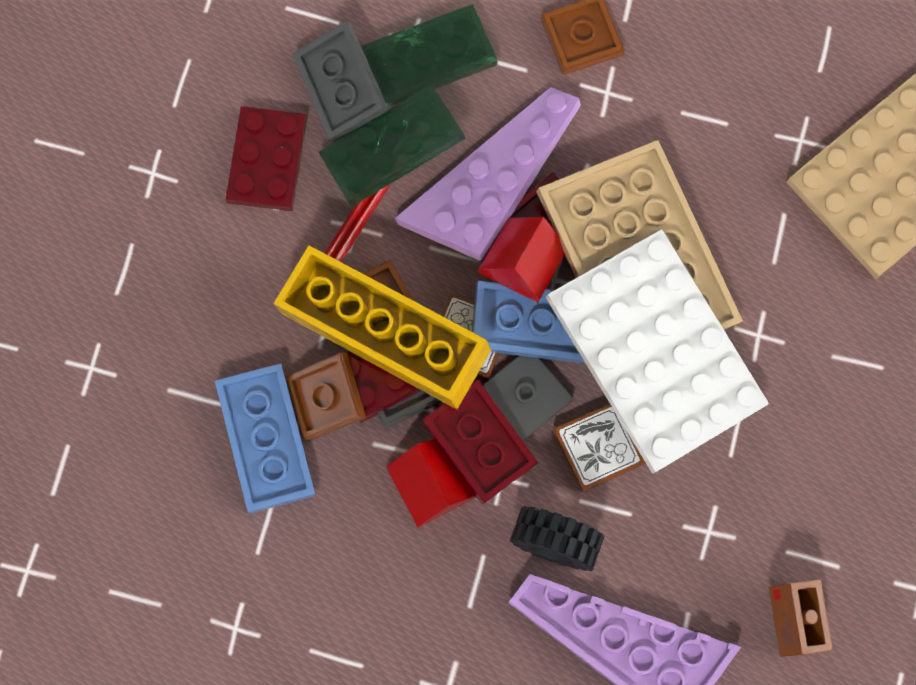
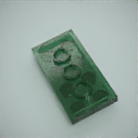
M473 4L361 46L387 107L498 64V59Z
M431 84L321 150L319 154L348 203L353 207L466 138Z

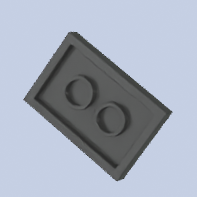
M344 22L293 53V57L329 140L335 142L389 110L352 24Z

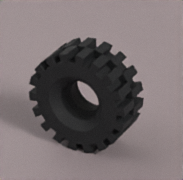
M523 506L521 507L510 542L514 546L520 547L521 550L530 552L532 555L542 557L550 562L553 561L559 565L569 566L577 570L593 571L604 535L597 529L590 528L589 525L577 522L576 519L571 517L567 518L562 516V514L552 513L542 508L539 510L536 507L530 506L529 508Z

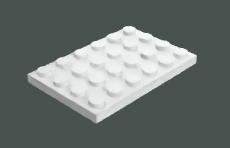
M662 229L546 296L547 301L652 474L769 404Z

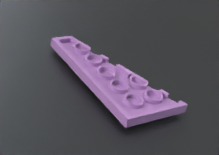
M550 87L395 218L397 224L482 262L507 219L515 211L580 108L579 98Z
M531 574L508 603L614 685H714L741 648L740 646L679 627L674 623L624 606L621 607L604 599L572 590L569 587Z

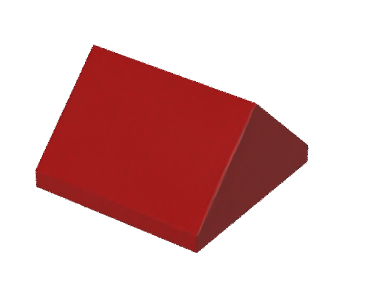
M545 217L508 218L482 262L478 273L539 303L565 253L558 234Z
M435 439L416 444L386 466L417 528L476 498Z

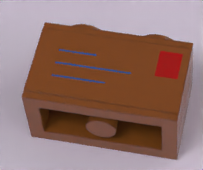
M821 579L769 587L780 657L833 650Z

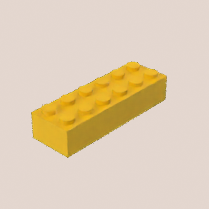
M308 245L273 303L282 315L455 409H458L491 352L488 341L481 336Z

